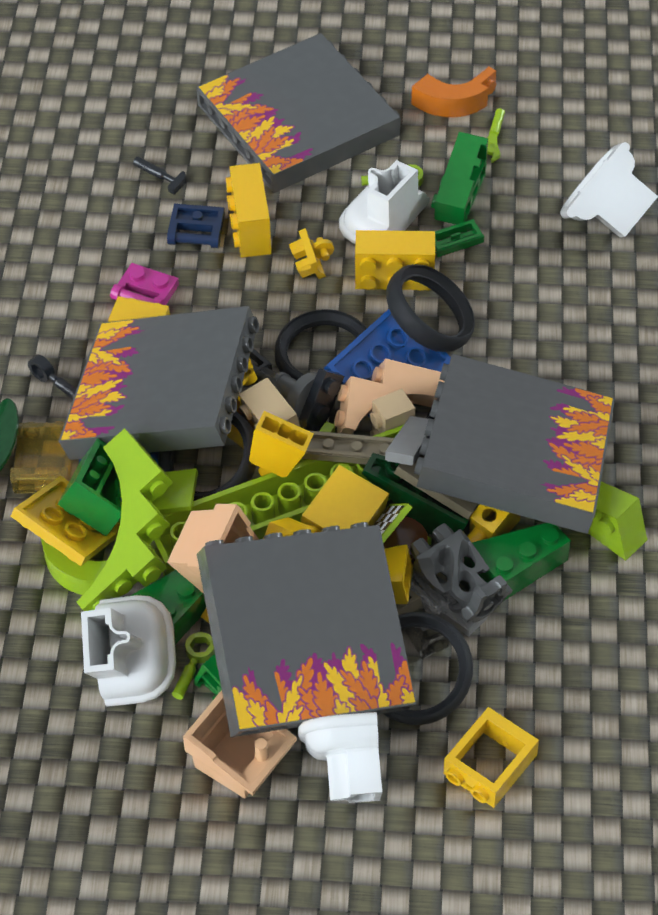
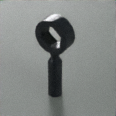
M37 354L28 361V368L38 380L47 382L50 379L62 392L70 398H74L77 389L62 377H57L53 366L45 357Z

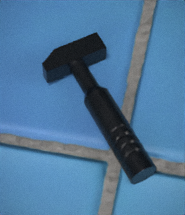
M139 156L135 157L133 161L134 166L159 179L171 182L168 186V192L174 195L186 183V173L184 171L175 178L167 174L166 170Z

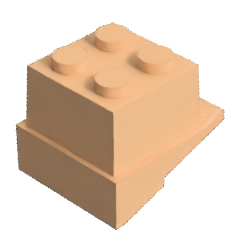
M216 504L213 510L191 511L167 563L204 594L197 553L205 546V543L213 540H223L224 544L235 543V539L245 536H252L253 540L259 539L250 527L251 522L237 504Z
M221 690L184 734L183 741L185 752L192 755L195 768L245 799L249 794L254 795L297 741V737L287 729L231 737Z

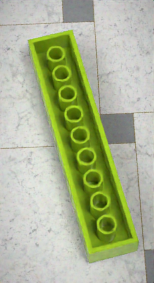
M404 425L374 436L395 438ZM308 459L297 463L287 477H280L270 473L193 501L192 510L162 514L171 525L164 530L159 538L153 540L149 545L168 567L163 571L164 576L175 570L167 561L191 511L213 510L216 504H237L251 522L250 527L258 539H263L269 522L287 517L301 522L302 514L338 465L369 481L361 474L366 464Z

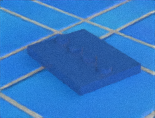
M388 309L330 361L324 369L345 376L342 382L344 385L351 376L372 381L374 368L378 367L385 359L441 372L443 364H449L451 357L446 352L428 349L414 341L401 329Z

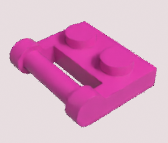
M131 263L118 284L112 287L110 297L114 300H117L119 296L166 305L179 286V280L177 277Z

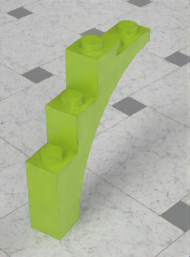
M125 428L103 447L113 462L120 481L122 497L121 522L115 545L106 565L92 586L77 601V604L83 611L95 610L100 600L118 598L127 594L137 582H140L145 587L156 581L161 573L168 568L149 544L159 538L164 530L171 525L152 502L162 496L167 488L173 484V481L139 441Z

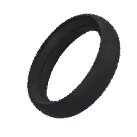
M420 264L407 265L399 269L391 277L386 289L387 304L393 318L409 337L420 345L438 352H452L468 342L475 328L474 312L464 293L451 279L434 268ZM412 280L425 285L438 294L455 315L459 325L458 334L447 336L424 323L407 303L402 291L403 283Z
M319 309L300 314L289 321L278 335L275 344L277 367L280 372L289 374L295 380L304 375L291 364L287 351L293 338L308 328L322 325L336 326L347 330L357 338L367 329L366 326L352 315L338 310Z
M237 411L233 414L231 424L238 429L243 440L244 452L241 464L234 476L221 487L211 491H195L193 501L248 482L256 470L257 466L249 461L254 429L247 419ZM176 450L159 452L158 465L164 472L175 471L174 454Z
M424 612L400 614L398 617L401 630L411 627H424L443 635L456 651L459 673L453 690L441 703L428 709H408L385 713L384 715L392 720L409 725H424L437 722L455 711L469 691L473 678V659L470 648L459 630L439 616Z

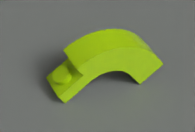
M41 538L45 561L53 578L69 591L83 595L92 586L106 565L107 560H88L80 566Z

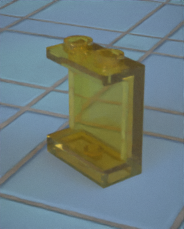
M65 422L19 423L14 468L10 470V480L14 494L36 493L59 476L70 481L73 460H69L59 443Z

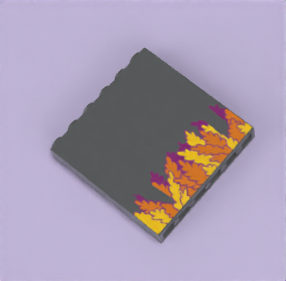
M321 33L196 87L198 106L248 164L260 163L263 181L273 193L400 135L401 117L399 113L387 104L385 98L374 90L372 84L367 82L360 75L358 69L353 68L346 57L340 54L333 43L327 40Z
M243 306L100 323L59 438V443L69 460L82 459L97 438L108 444L124 428L139 441L148 453L225 446L227 435L231 432L232 417L237 410L239 392L243 389L242 381L244 374L248 371L250 352H253L255 334L259 331L258 319L256 316H253L250 307Z
M452 354L450 363L443 364L439 379L444 382H438L434 398L440 400L433 401L429 416L435 418L428 419L424 434L430 437L423 438L419 454L424 455V458L418 457L414 474L419 475L416 487L588 534L596 512L615 398Z
M361 522L351 525L349 529L341 530L340 526H329L323 528L322 532L312 533L311 529H303L294 532L292 536L283 537L282 533H272L265 535L264 539L253 540L252 536H245L235 539V543L224 544L223 540H213L205 543V546L197 553L231 737L299 727L304 721L324 716L377 712L378 715L404 711L417 704L379 525L368 526V522Z

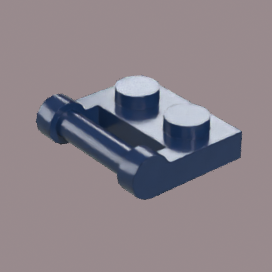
M174 204L168 228L167 244L189 243L211 245V248H219L225 207ZM178 230L202 231L212 233L211 235L181 233L178 232Z

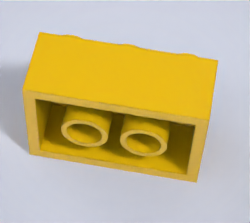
M260 163L229 166L230 177H225L227 193L231 192V195H227L228 211L234 212L230 214L231 229L237 231L233 232L234 248L239 247L241 258L271 254L270 217Z
M356 230L355 289L386 290L391 277L399 269L407 265L420 264L435 269V231ZM412 280L404 282L402 290H431L425 285Z

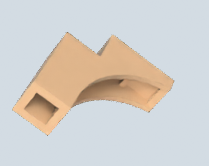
M385 359L378 367L374 368L372 381L351 376L344 385L341 384L337 395V400L341 401L340 410L337 411L334 419L337 433L352 434L360 421L372 412V400L403 389L412 404L432 407L433 401L437 400L434 397L438 382H444L439 379L441 372Z

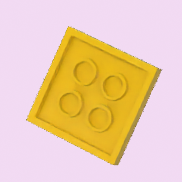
M59 476L16 506L11 517L23 527L42 538L47 544L52 545L66 555L68 559L82 566L117 538L120 523L117 522L109 534L105 536L76 516L67 513L57 504L69 481Z

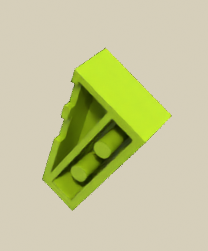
M601 481L596 512L588 534L625 561L647 541L640 500L636 496Z

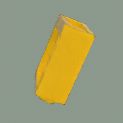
M488 707L444 758L443 774L452 784L456 786L461 785L470 791L477 801L487 803L494 808L537 756L539 740ZM483 733L517 755L494 783L460 761Z

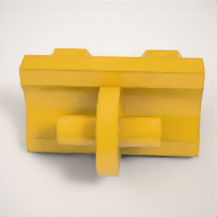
M304 228L299 231L301 239L290 243L289 246L296 260L307 255L306 258L295 262L301 277L304 278L315 273L318 279L326 277L320 259L323 261L329 260L330 255L334 252V245L331 240L323 239V237H318L314 243L313 240H310L308 232Z

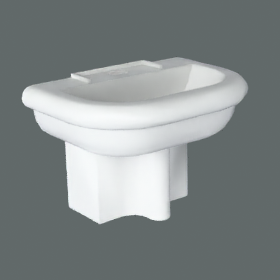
M624 142L615 145L596 163L563 205L560 214L564 219L573 218L574 220L583 221L596 217L617 236L626 237L658 197L632 174L635 160L629 152L630 145Z
M397 160L386 170L370 168L368 170L369 185L343 211L339 218V229L342 235L353 244L356 241V230L405 231L430 201V197L425 192L418 190V170Z
M134 595L103 599L96 605L95 610L81 612L84 673L98 680L99 691L105 700L106 707L147 702L158 698L169 688L175 677L176 669L175 635L171 614L162 602L151 596Z
M377 712L324 716L304 721L299 725L298 738L305 743L309 754L317 760L327 761L330 801L347 800L348 803L380 801L382 783L378 748Z

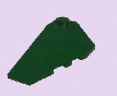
M372 453L361 474L372 484L388 492V498L395 504H409L412 506L407 515L421 523L427 533L432 535V532L443 523L449 526L454 533L459 529L464 530L469 519L464 518L394 474L400 463L389 462L385 460V456Z

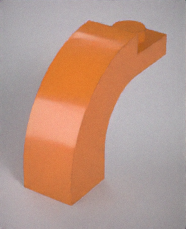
M488 66L474 79L463 84H447L427 74L412 86L411 105L426 113L440 117H462L476 113L487 106L488 95L492 94L496 88V70Z

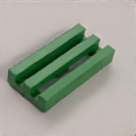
M474 219L435 231V255L437 258L484 243V235Z

